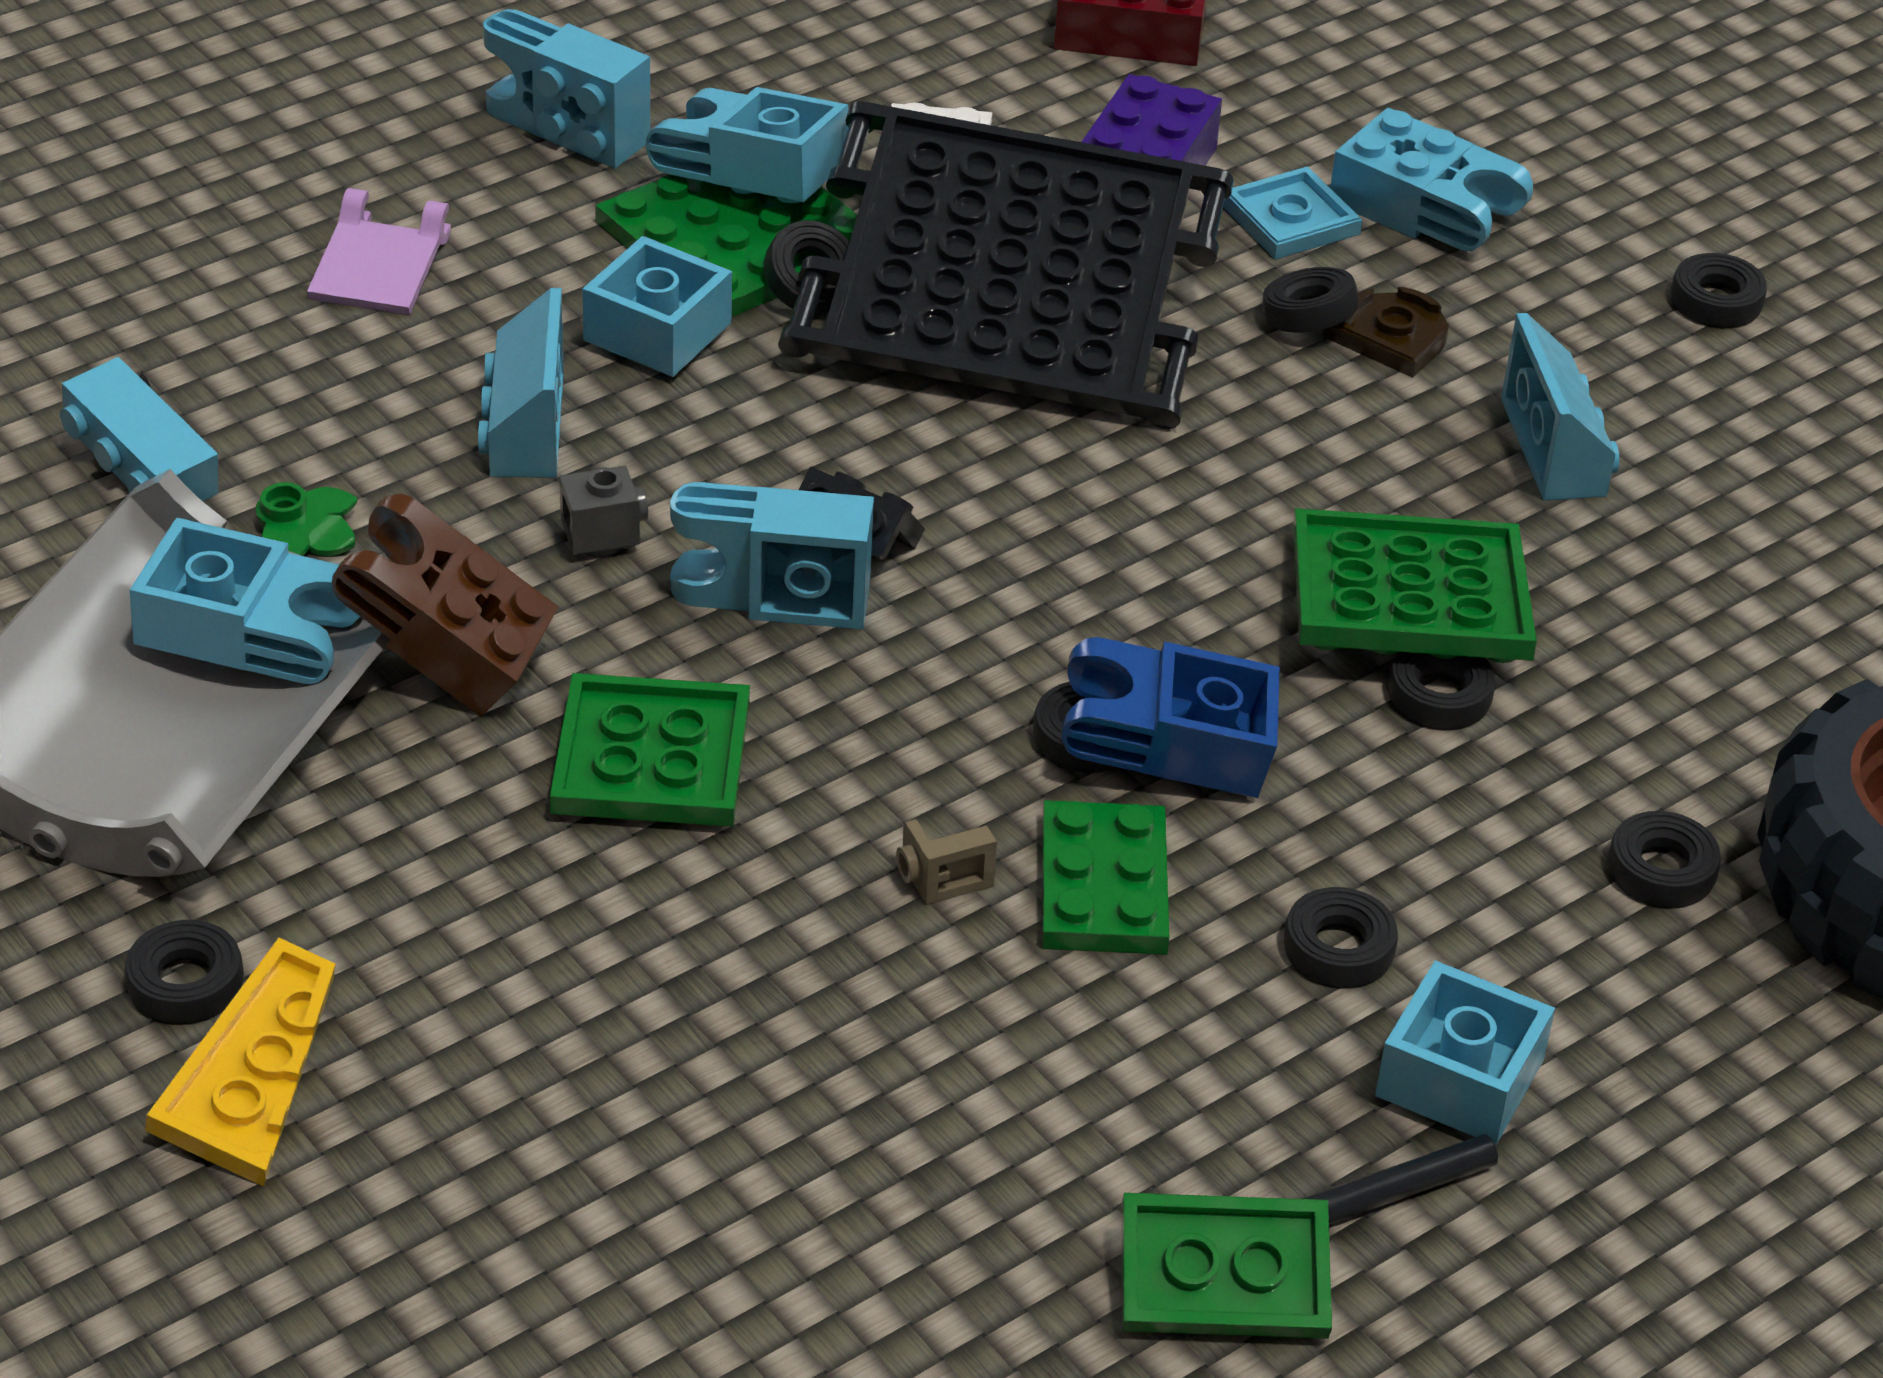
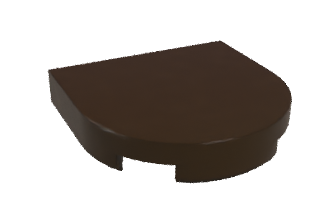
M1398 287L1397 293L1373 294L1374 288L1358 293V308L1350 318L1338 325L1324 329V338L1413 378L1445 347L1449 323H1447L1441 313L1442 306L1423 292L1411 288Z

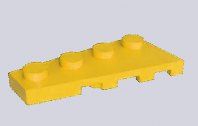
M278 938L147 1113L145 1131L264 1187L334 980L336 964Z

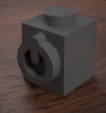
M626 465L559 475L561 522L573 555L584 553L593 557H608L615 555L623 547L640 544V521L648 519L647 499L642 486L634 487Z

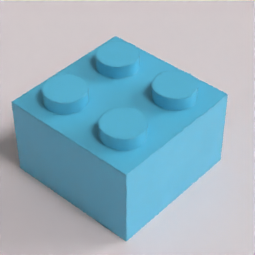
M642 236L582 288L583 340L674 377L731 324L732 271Z
M1435 960L1384 1044L1375 1096L1474 1137L1486 1134L1497 1145L1544 1061L1555 1007Z

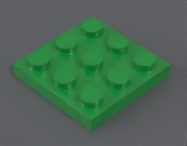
M572 673L550 792V814L734 827L750 706V685Z

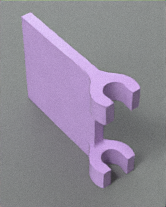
M347 188L343 196L338 224L307 290L308 299L410 315L439 246L446 244L449 239L451 224L444 223L449 211V204L428 200L423 210L420 229L370 222L371 211H364L369 198L368 191Z

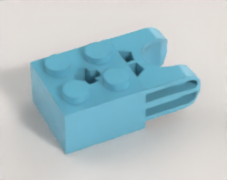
M506 9L497 12L483 22L485 48L502 59L513 73L496 82L485 91L486 109L491 116L614 169L646 145L647 134L651 131L650 56L568 23L561 28L518 10Z
M756 87L748 95L715 88H705L687 101V119L669 118L663 120L647 134V155L652 165L666 174L731 187L734 192L741 194L756 192L775 196L779 201L785 203L804 202L827 181L830 170L838 164L848 130L845 122L848 104Z
M1388 107L1335 151L1330 186L1358 215L1413 239L1423 233L1464 251H1473L1489 239L1492 227L1491 212L1504 216L1513 215L1531 200L1533 194V182L1529 171L1524 166L1459 138L1448 130L1438 129L1412 118L1406 112L1393 110Z
M706 482L684 484L674 492L670 500L672 524L677 533L683 537L709 543L715 548L684 552L672 567L670 590L677 601L685 605L749 611V620L863 630L870 588L874 497Z
M177 517L129 590L133 644L302 684L319 683L326 677L334 663L332 642L327 630L321 626H351L360 616L345 606L333 592L332 576L339 564L288 553V543Z

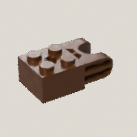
M401 493L388 495L378 502L371 513L368 535L372 542L390 560L369 550H363L347 556L332 576L333 592L345 606L390 638L386 644L387 648L482 717L517 683L555 615L558 606L414 498Z

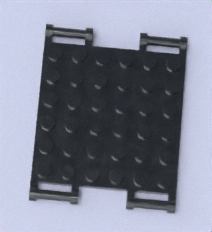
M865 101L853 102L849 106L845 119L848 126L847 134L838 164L830 170L826 188L830 194L838 198L847 199L855 194L862 195L863 198L844 261L820 256H809L803 260L799 272V279L802 284L789 325L782 329L778 342L779 349L783 353L798 358L804 357L809 353L1149 419L1156 427L1162 429H1173L1179 426L1183 412L1180 397L1189 358L1196 353L1199 338L1198 334L1191 328L1160 322V316L1175 255L1186 257L1190 263L1199 267L1211 266L1217 260L1219 243L1216 240L1224 200L1230 197L1234 179L1231 173L1220 168ZM874 129L882 131L871 171L858 169L868 133H871ZM1190 189L1201 191L1204 195L1196 233L1181 230ZM828 285L837 286L824 330L812 328L811 325L822 288ZM1153 347L1165 349L1168 353L1159 394L1143 391Z

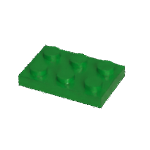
M1044 800L1042 814V949L1167 955L1170 935L1165 806Z
M1152 1193L1123 1194L1121 1203L1122 1331L1329 1339L1332 1330L1328 1200Z

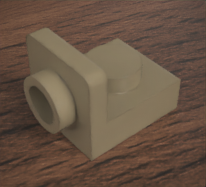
M917 819L907 821L903 824V846L898 847L896 850L898 869L906 883L913 882L926 905L993 887L997 840L987 825L929 840Z

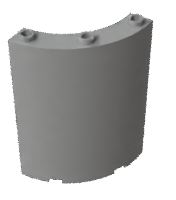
M169 469L136 486L0 632V829L33 846L43 856L49 858L58 857L81 866L108 873L162 877L185 874L205 868L376 659L390 638L362 617H359L351 626L347 627L321 626L327 630L332 642L334 663L326 677L315 684H302L133 644L129 590L176 517L220 528H225L227 523L225 518L200 500ZM385 554L381 555L386 559L390 560ZM332 560L330 563H334V564H339V565H340V563H341L342 561H334V560Z

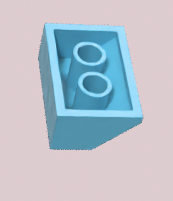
M550 288L497 331L495 353H485V385L492 386H482V419H489V421H479L478 449L479 454H489L490 477L557 478L564 379L562 288Z
M1516 313L1501 401L1543 501L1607 497L1611 474H1616L1619 469V450L1616 442L1609 440L1604 429V417L1601 408L1595 407L1589 395L1588 379L1585 374L1579 373L1571 353L1528 313Z

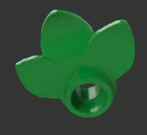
M288 482L272 484L261 493L255 509L256 519L264 527L262 537L288 543L289 552L302 556L308 550L316 555L334 556L347 552L355 546L354 532L342 518L343 515L351 511L357 504V497L353 494L333 487H319L305 492L299 485Z

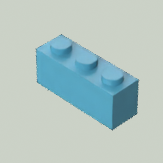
M119 357L62 383L63 408L60 410V419L64 429L73 439H80L94 453L99 465L106 472L112 471L127 486L129 493L141 483L171 469L200 500L204 501L218 494V453Z

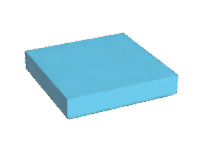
M1308 166L1234 187L1230 197L1224 200L1223 208L1274 260L1361 234L1362 219Z

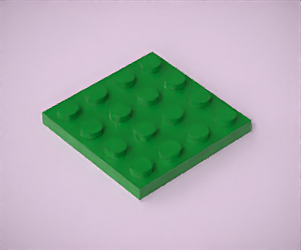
M671 174L595 205V222L627 249L640 237L645 236L732 271V317L777 298L766 281L764 259L769 245L782 229L798 221H818L835 228L850 242L857 214L822 186L804 202L785 203L779 201L775 196L756 192L741 194L734 192L731 187ZM809 251L797 253L793 259L797 274L799 275L803 260L806 257L819 255Z
M1295 508L1293 539L1299 645H1312L1318 649L1329 651L1339 648L1369 649L1385 655L1398 652L1426 653L1442 659L1454 658L1456 656L1483 657L1500 663H1509L1515 660L1534 661L1537 639L1519 524Z

